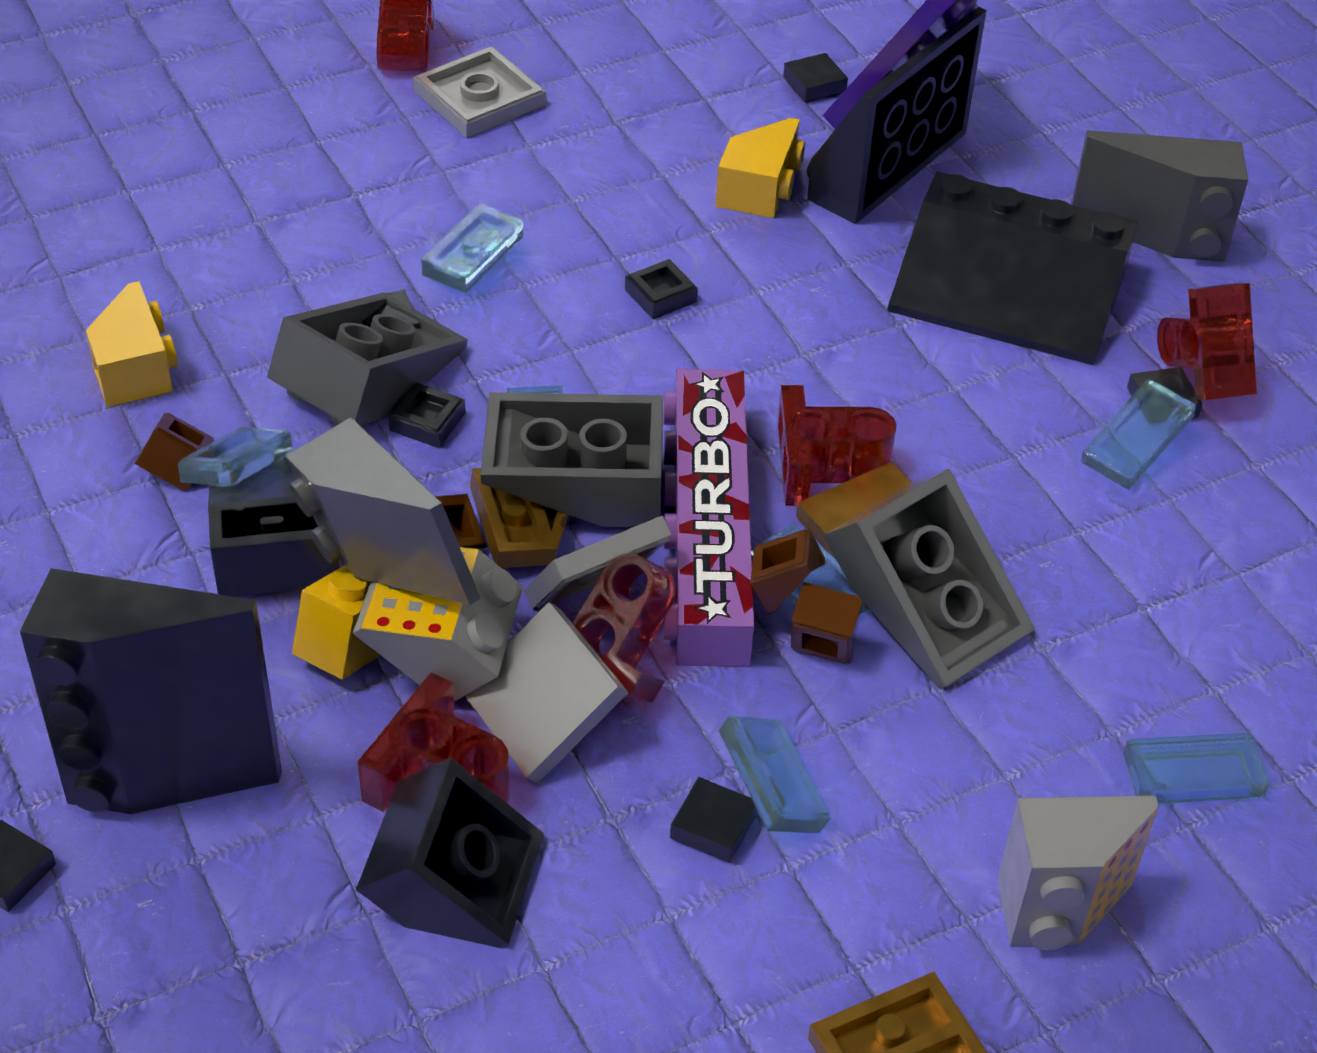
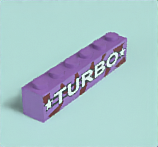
M676 369L675 392H664V425H674V431L664 432V465H675V471H665L664 506L675 507V514L665 513L664 517L672 534L669 537L670 540L664 544V549H675V558L665 557L664 594H675V603H665L664 640H676V665L750 667L754 633L753 587L750 584L752 561L744 370Z

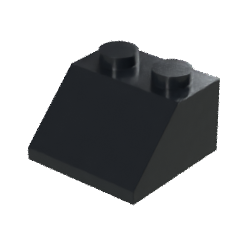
M448 758L397 782L356 891L406 928L501 948L509 945L544 833L455 760Z

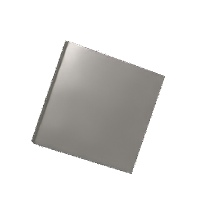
M493 46L413 77L414 92L466 138L546 106V91Z
M662 515L553 560L523 591L531 608L539 610L548 602L556 603L635 570L669 541V537L672 534Z
M548 602L507 644L498 677L465 695V697L524 776L533 782L539 783L629 692L562 610Z

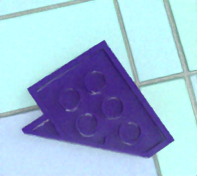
M926 0L822 116L836 129L867 91L977 7V0Z

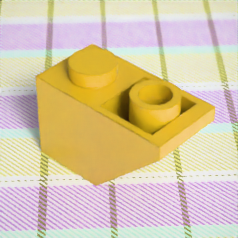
M788 118L730 137L718 166L715 207L770 218L775 217L781 199H790L795 170L800 171L803 163L806 142L798 140L800 119Z
M140 281L128 283L86 329L94 372L106 407L173 391L169 369L178 367L174 344L170 334L160 336L159 333L165 332L158 302L157 300L147 302Z
M343 566L304 588L301 592L292 654L341 680L379 657L380 654L353 634L371 581L356 578Z

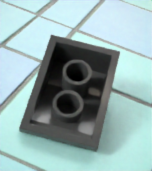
M1087 130L1071 205L1099 212H1112L1123 218L1138 221L1133 242L1173 258L1225 262L1248 183L1242 142Z
M383 292L283 317L267 378L287 389L286 392L290 397L301 402L311 403L329 414L330 420L338 425L351 417L360 426L387 418L416 382L423 385L426 384L465 350L468 339L415 309L413 311ZM386 303L417 318L420 322V329L415 328L405 319L388 314L375 315L370 327L363 325L362 321Z
M489 392L480 474L482 484L601 527H635L661 516L663 396Z
M351 417L285 456L296 478L295 481L288 484L289 489L305 515L308 517L313 515L318 527L311 530L310 533L319 551L329 563L339 559L358 579L466 605H471L481 599L442 502Z
M950 469L912 482L823 535L854 592L938 688L950 685L1035 630Z

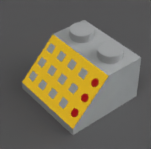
M460 547L481 599L471 605H466L370 582L353 631L356 637L446 706L498 677L523 588L522 584L479 549Z
M1156 796L1018 798L997 877L1010 947L1034 946L1041 950H1055L1066 945H1078L1133 884L1159 808Z

